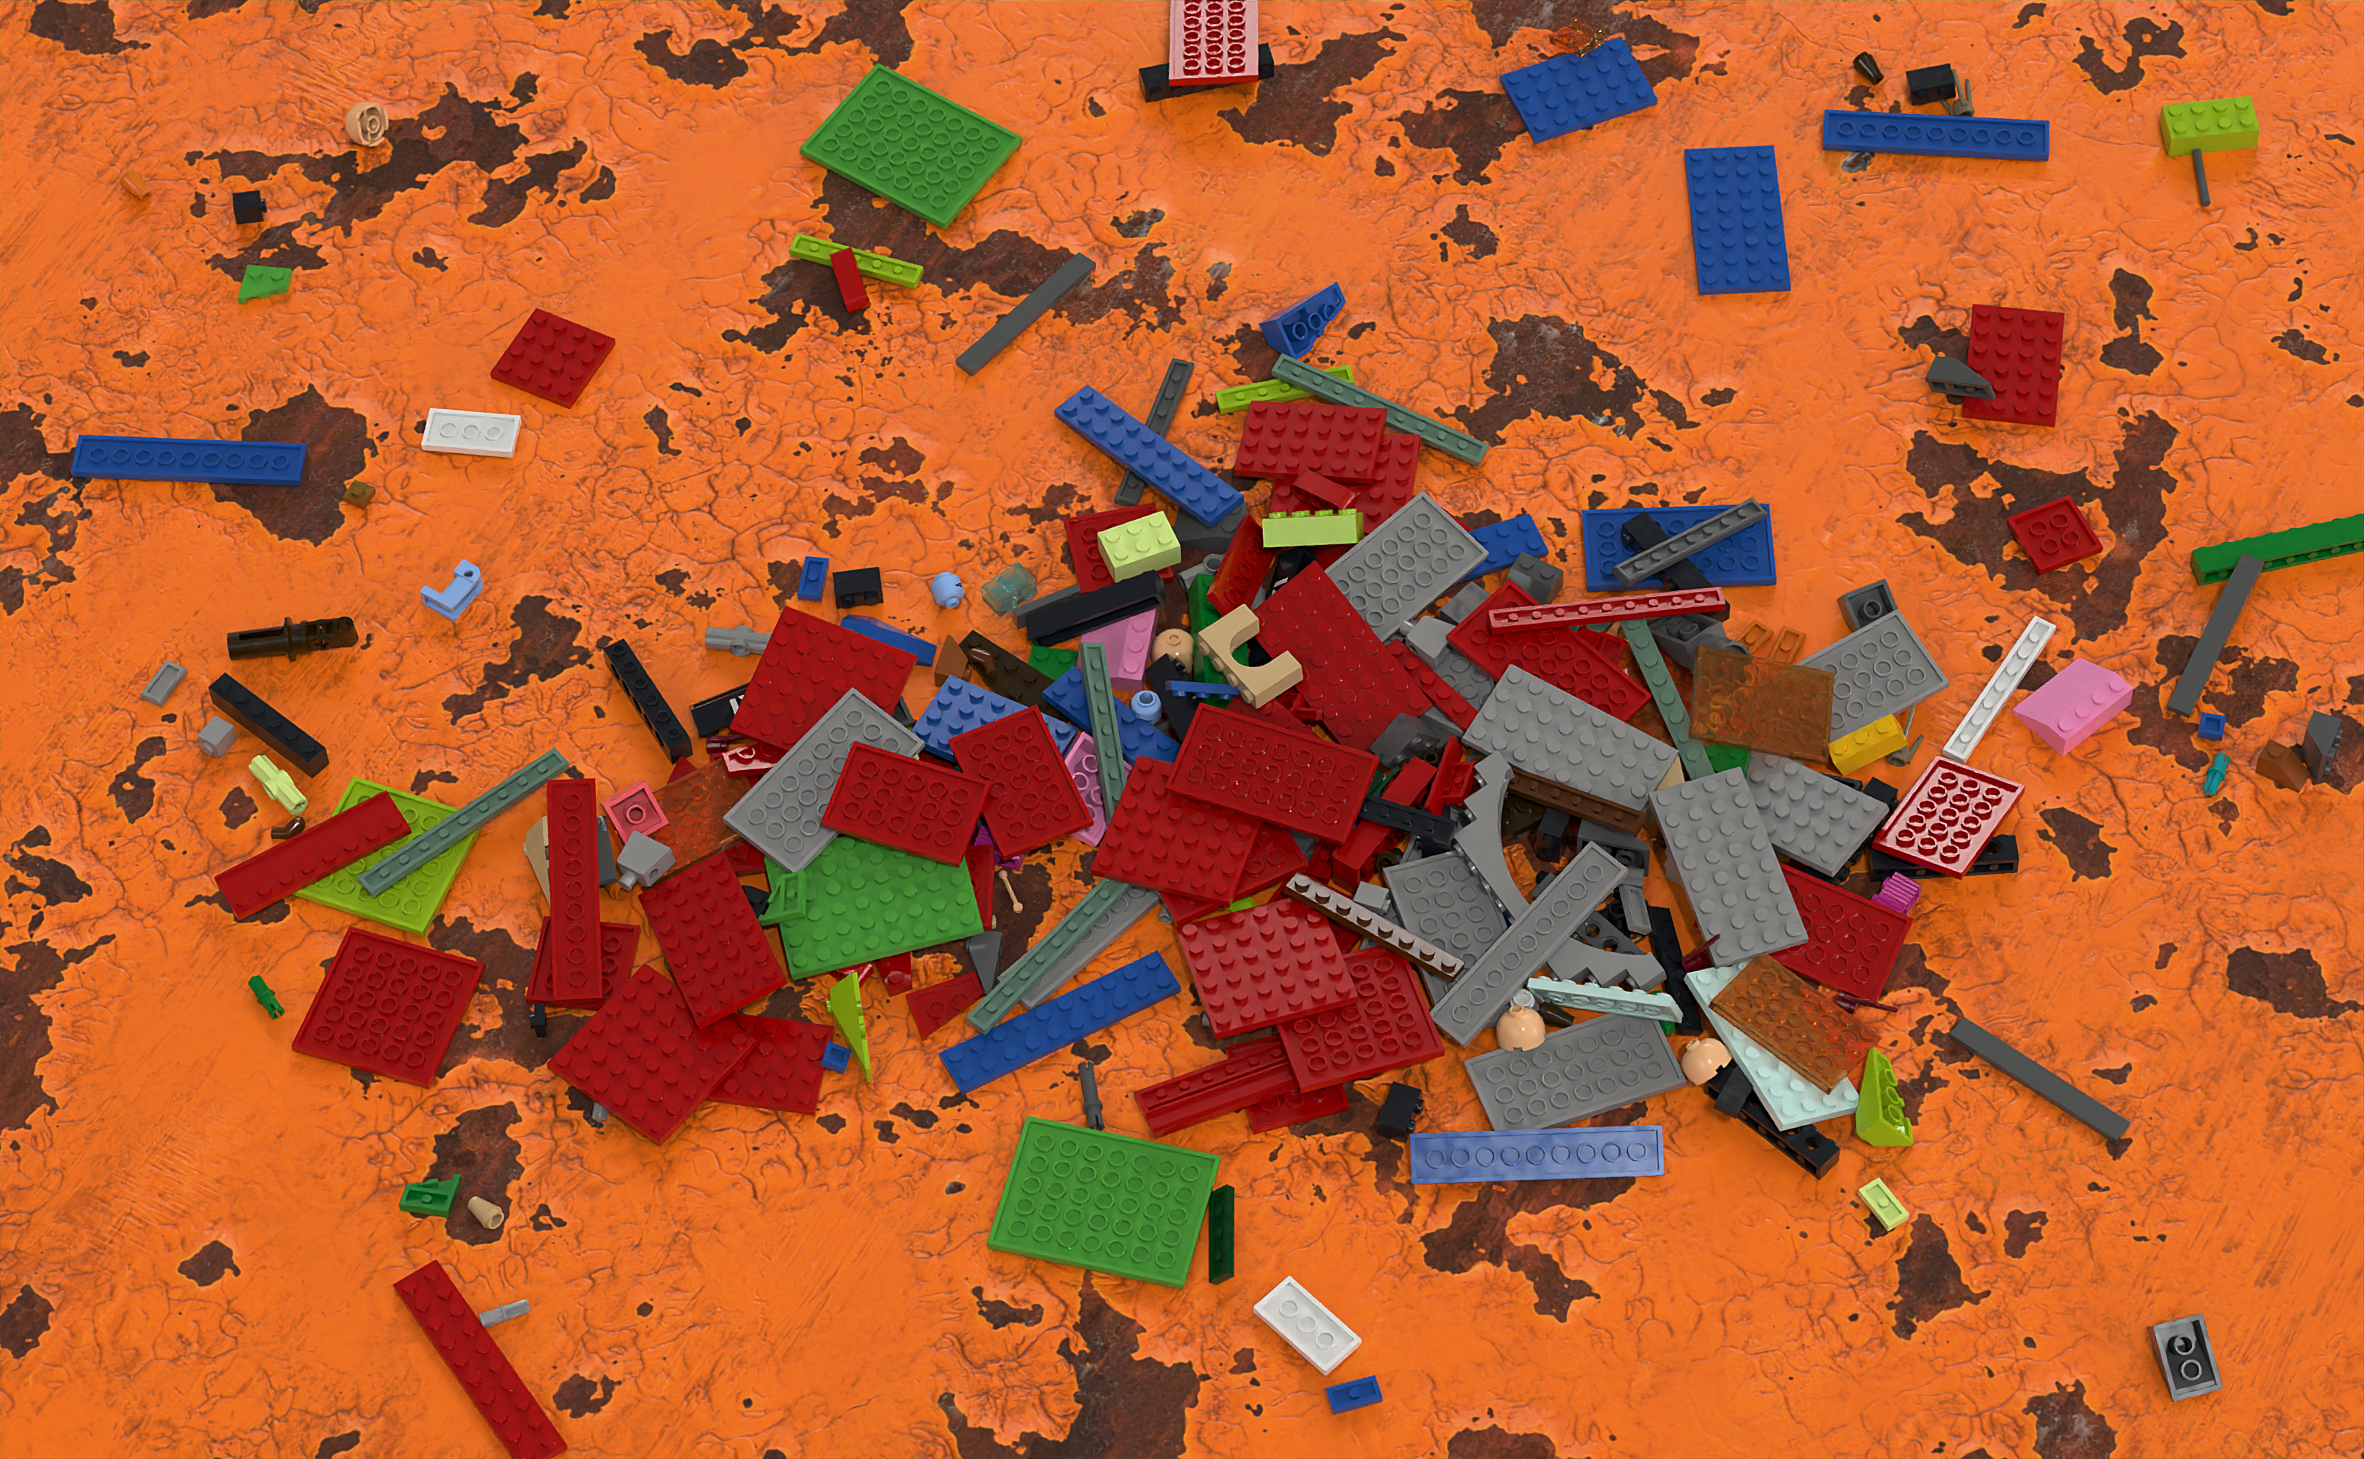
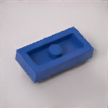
M805 556L797 593L798 600L822 601L829 568V558Z
M1375 1375L1326 1388V1396L1333 1415L1383 1402Z

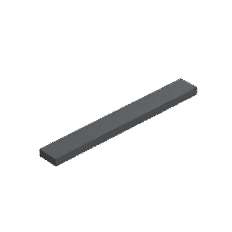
M1078 252L955 360L956 365L973 377L1096 269V263Z
M1172 358L1145 423V426L1164 439L1167 437L1195 369V363ZM1127 468L1114 498L1115 504L1126 507L1139 505L1147 482Z
M1750 498L1613 566L1612 573L1626 587H1629L1765 519L1767 512L1753 498Z
M2244 553L2241 554L2167 705V710L2187 718L2190 717L2259 577L2265 561Z
M1963 1017L1950 1033L1949 1038L2111 1142L2116 1144L2130 1127L2131 1122L1967 1018Z

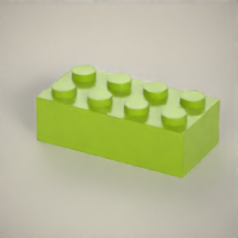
M2250 96L2162 105L2159 125L2168 157L2191 155L2194 149H2200L2201 153L2257 147L2260 128Z
M1356 508L1338 510V514H1333V509L1315 511V515H1310V511L1292 512V516H1287V512H1273L1268 514V518L1262 519L1264 547L1359 543L1364 539L1363 512L1356 513Z

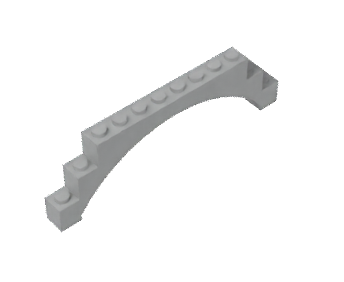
M1497 750L1474 766L1477 773L1474 778L1481 789L1464 800L1466 806L1464 813L1471 823L1454 834L1456 844L1453 847L1461 858L1465 856L1468 859V868L1474 876L1480 875L1483 879L1480 882L1488 894L1491 892L1497 898L1494 900L1495 904L1502 913L1506 911L1509 914L1510 918H1508V921L1512 925L1530 905L1513 882L1503 854L1501 840L1502 808L1509 780L1515 776L1511 766ZM1571 937L1542 965L1543 968L1547 966L1552 972L1549 975L1552 981L1561 982V980L1566 979L1578 984L1588 977L1591 983L1599 985L1600 988L1609 989V986H1616L1626 979L1633 990L1638 989L1648 992L1667 979L1664 969L1651 952L1646 955L1615 953L1586 945Z

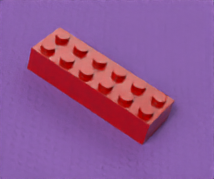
M1413 756L1409 763L1405 762L1397 778L1392 779L1388 783L1385 793L1378 797L1421 810V805H1425V801L1428 799L1438 768ZM1360 820L1356 829H1352L1346 846H1338L1332 854L1333 884L1355 895L1360 882L1369 883L1379 871L1376 866L1377 856L1382 852L1397 848L1407 836V833Z

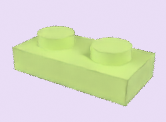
M1880 1178L1875 1179L1858 1190V1196L1887 1231L1909 1219V1213Z

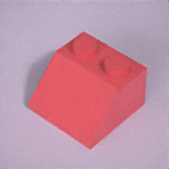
M642 778L599 802L624 844L627 843L634 830L647 836L669 823L649 786Z

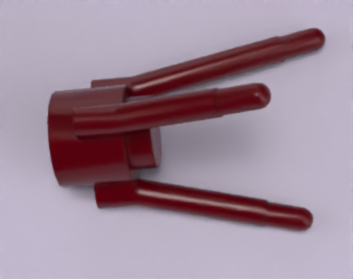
M737 734L727 736L708 735L706 741L707 753L713 754L728 751L729 741L748 738Z
M1719 934L1681 958L1682 965L1687 973L1714 967H1705L1707 958L1703 951L1720 938Z
M1844 992L1839 993L1834 1006V1010L1840 1012L1838 1018L1848 1021L1873 1040H1876L1877 1036L1849 1015H1855L1859 1005L1898 1012L1896 1007L1857 998Z

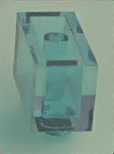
M1016 562L981 586L983 601L999 617L1012 612L1016 606L1025 600L1031 599L1037 593L1036 578L1019 562Z

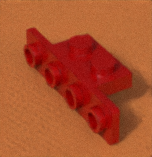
M1456 736L1449 737L1448 743L1444 748L1442 760L1438 765L1435 779L1432 782L1428 799L1425 801L1426 812L1441 816L1445 805L1464 803V800L1469 797L1475 780L1474 776L1477 774L1474 768L1477 764L1476 761L1460 762L1464 751Z

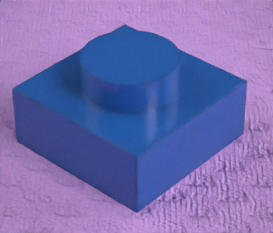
M2202 712L2198 737L2222 741L2226 716Z
M828 1041L820 1066L843 1074L851 1050Z

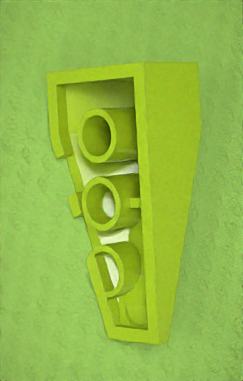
M853 972L829 989L831 999H826L828 1014L833 1013L834 1023L846 1045L851 1050V1054L867 1082H872L857 972Z
M1874 1047L1869 1049L1855 1115L1856 1133L1862 1140H1866L1873 1146L1913 1145L1912 1125L1909 1118H1904L1901 1108L1905 1104L1895 1091L1894 1087L1898 1083L1890 1059Z

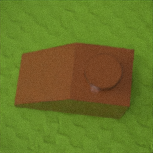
M951 635L946 637L934 671L935 686L942 687L949 675L969 683L971 680L972 669H969L968 658Z
M2269 739L2258 757L2255 773L2297 793L2301 791L2310 776V772L2292 749Z

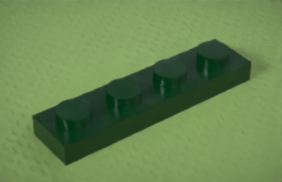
M1228 1184L1211 1192L1209 1202V1282L1215 1285L1234 1277V1187Z

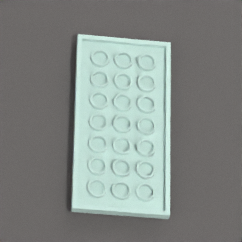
M1756 957L1735 963L1731 967L1725 966L1718 969L1712 967L1686 974L1684 978L1685 983L1730 1051L1732 1057L1753 1085V1090L1780 1131L1856 1113L1859 1094L1771 961Z

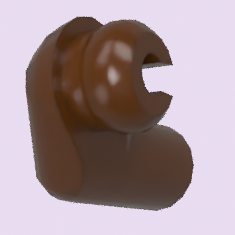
M977 647L969 650L967 658L970 663L978 662L983 664L987 676L997 673V668L990 652Z
M298 816L293 818L285 827H272L271 838L288 840L300 834L305 828L304 818Z

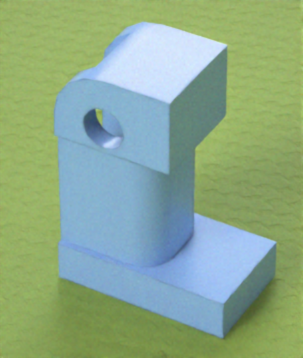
M464 559L453 570L455 579L442 593L427 585L420 590L424 606L453 622L460 617L462 612L483 590L479 568Z

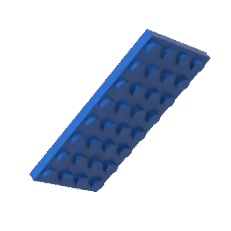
M1774 145L1684 149L1699 295L1790 291L1791 282Z
M1769 503L1759 504L1767 512L1765 519L1687 557L1714 587L1776 585L1777 578ZM1736 505L1582 510L1587 592L1665 589L1663 583L1652 575L1626 587L1612 573L1613 566L1635 556L1634 551L1630 547H1626L1621 540L1622 524L1645 511L1665 534L1672 538Z

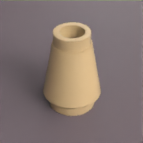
M478 1196L473 1197L468 1203V1208L483 1227L495 1229L502 1223L504 1214L500 1207Z

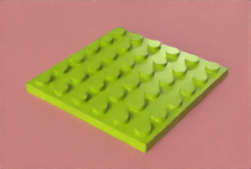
M353 776L331 817L387 790L409 824L412 833L292 895L424 937L483 825L372 898L358 883L357 877L460 809Z

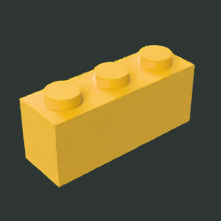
M1891 713L1827 744V748L1834 765L1845 776L1909 744L1901 725Z

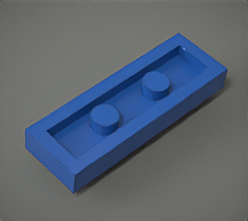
M1165 681V691H1172V696H1187V692L1196 693L1195 697L1210 698V694H1219L1218 699L1233 700V696L1241 695L1237 687L1233 688L1227 684Z

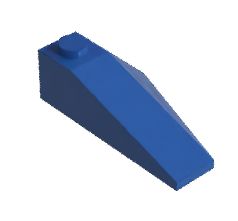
M1334 282L1260 322L1259 326L1268 345L1280 354L1283 353L1298 359L1313 348L1312 344L1318 337H1321L1329 321H1333L1346 303V300L1338 283Z
M848 614L842 619L841 627L918 656L915 665L932 667L937 648L935 644L873 617Z

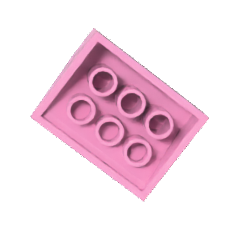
M1160 607L1082 635L1081 643H1104L1112 689L1136 693L1144 691L1147 676L1145 670L1149 667ZM1079 652L1076 668L1083 672Z
M2079 657L2014 707L2011 713L2063 757L2131 704L2133 687L2117 673Z
M1082 732L1072 742L1063 756V760L1093 819L1094 826L1068 836L1095 847L1107 830L1108 824L1104 800H1101L1103 794L1094 739L1085 732ZM1124 761L1126 780L1128 781L1133 766Z

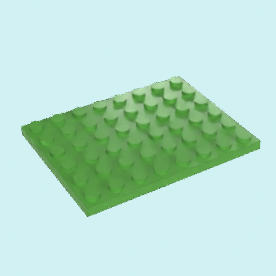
M877 63L799 150L802 156L945 230L1022 144V137Z
M850 835L835 838L803 870L807 874L805 916L779 922L792 980L984 933L965 856L960 868H956ZM764 856L773 893L780 876L788 874V872L768 856Z
M1027 1116L987 1247L988 1249L1184 1290L1210 1202L1211 1192L1213 1191L1221 1164V1156Z

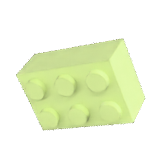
M1163 511L1097 533L1098 550L1115 583L1142 574L1145 571L1153 569L1157 571L1181 562L1180 544Z

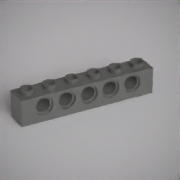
M1551 872L1531 892L1533 901L1556 878ZM1596 910L1570 935L1571 938L1601 950L1606 951L1609 946H1616L1617 950L1615 953L1646 955L1644 951ZM1591 931H1599L1598 936L1594 938L1588 937ZM1623 980L1622 982L1632 990L1627 980Z

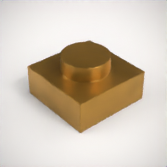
M354 480L343 495L344 502L365 509L376 494L375 487Z

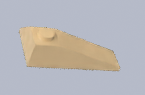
M545 816L526 832V842L523 843V850L525 856L529 858L550 905L548 817Z

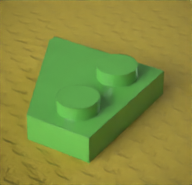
M247 265L238 295L239 304H246V299L257 296L260 299H264L274 294L279 295L288 292L293 276L292 269Z
M803 870L780 876L774 892L771 893L767 901L770 905L765 915L760 914L758 918L762 926L805 916L807 874Z

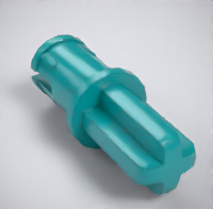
M2217 753L2212 766L2206 772L2207 778L2202 787L2203 793L2206 796H2214L2220 782L2224 781L2226 777L2225 771L2231 761L2229 755L2223 761L2226 753Z

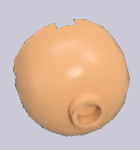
M370 101L360 102L348 111L345 119V129L347 135L354 142L372 147L377 146L385 138L381 136L384 130H388V115L386 109L379 106V103Z
M1173 628L1163 631L1156 637L1151 649V660L1153 663L1167 653L1174 659L1178 657L1185 665L1184 672L1187 671L1189 673L1194 669V640L1189 633L1182 629Z
M1512 1006L1499 1017L1496 1024L1498 1045L1507 1051L1514 1052L1513 1047H1521L1522 1051H1527L1539 1046L1545 1040L1546 1029L1543 1018L1536 1010L1526 1006Z
M1696 1038L1686 1045L1687 1051L1683 1055L1682 1068L1689 1081L1697 1086L1718 1074L1716 1070L1720 1065L1724 1068L1732 1059V1055L1727 1047L1714 1038H1704L1700 1041Z

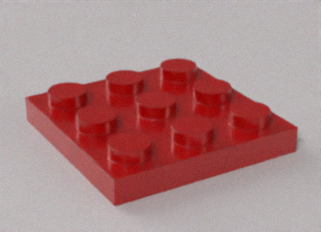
M2070 495L2008 517L2006 521L2007 526L2039 576L2101 553L2103 550L2102 544Z

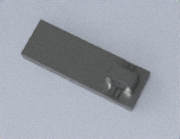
M1074 584L1014 608L1013 618L1017 629L1026 627L1027 615L1049 608L1057 603L1076 598L1081 595V589L1078 584Z

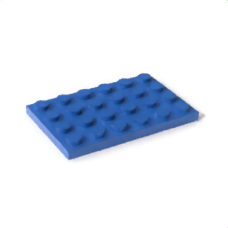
M1617 37L1499 76L1501 86L1534 144L1657 105L1656 95L1622 37Z
M949 675L911 732L925 742L923 750L957 763L948 745V739L1029 707ZM1041 713L1063 757L1078 735L1079 728Z

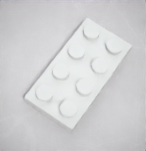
M430 408L421 443L422 450L513 458L521 425V416Z
M1290 1275L1253 1307V1312L1324 1376L1329 1374L1362 1344V1339Z

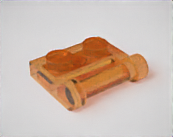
M1574 17L1570 20L1569 25L1549 35L1551 44L1581 57L1604 44L1608 39V33L1602 29L1597 30L1584 24L1581 19ZM1580 31V32H1582V33H1584V34H1586V35L1591 36L1592 38H1589V37H1587V36H1585V35H1583V34H1580V33H1578V32Z

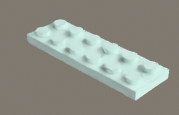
M1538 976V979L1529 978L1528 989L1536 1000L1542 1004L1544 1001L1548 1003L1552 1001L1556 1005L1677 1023L1682 1021V1011L1674 999L1666 993L1650 995L1638 989L1629 992L1616 986H1609V989L1600 988L1599 985L1594 983L1578 985L1571 980L1563 979L1561 982H1557L1545 976Z

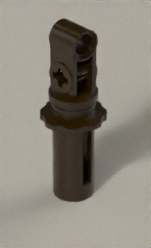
M285 617L283 626L229 632L227 634V646L232 661L287 654L289 660L296 661L297 653L299 652L307 654L318 650L325 651L333 648L351 647L357 643L359 636L353 620L349 617L319 619L310 622L305 620L293 624L290 617Z

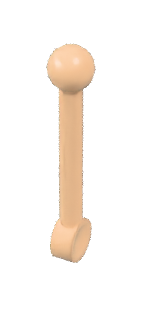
M1001 870L998 873V877L1003 880L1014 904L1013 911L1021 913L1023 906L1021 903H1018L1007 879V872Z

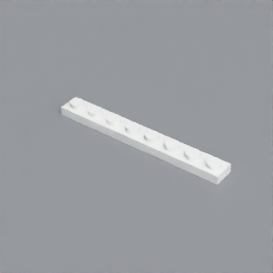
M2034 616L1943 748L1942 755L1961 764L1967 761L2054 634L2056 625Z

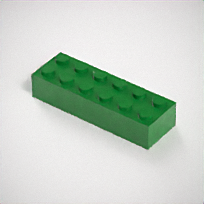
M1197 573L1188 588L1191 636L1194 640L1193 664L1195 682L1230 685L1226 675L1222 671H1217L1209 656H1204L1198 648V633L1221 619L1223 615L1209 602L1206 596L1215 576ZM1245 641L1234 650L1232 657L1239 664L1249 667L1247 641ZM1210 694V698H1202L1203 701L1201 703L1226 709L1232 700L1218 699L1219 694Z

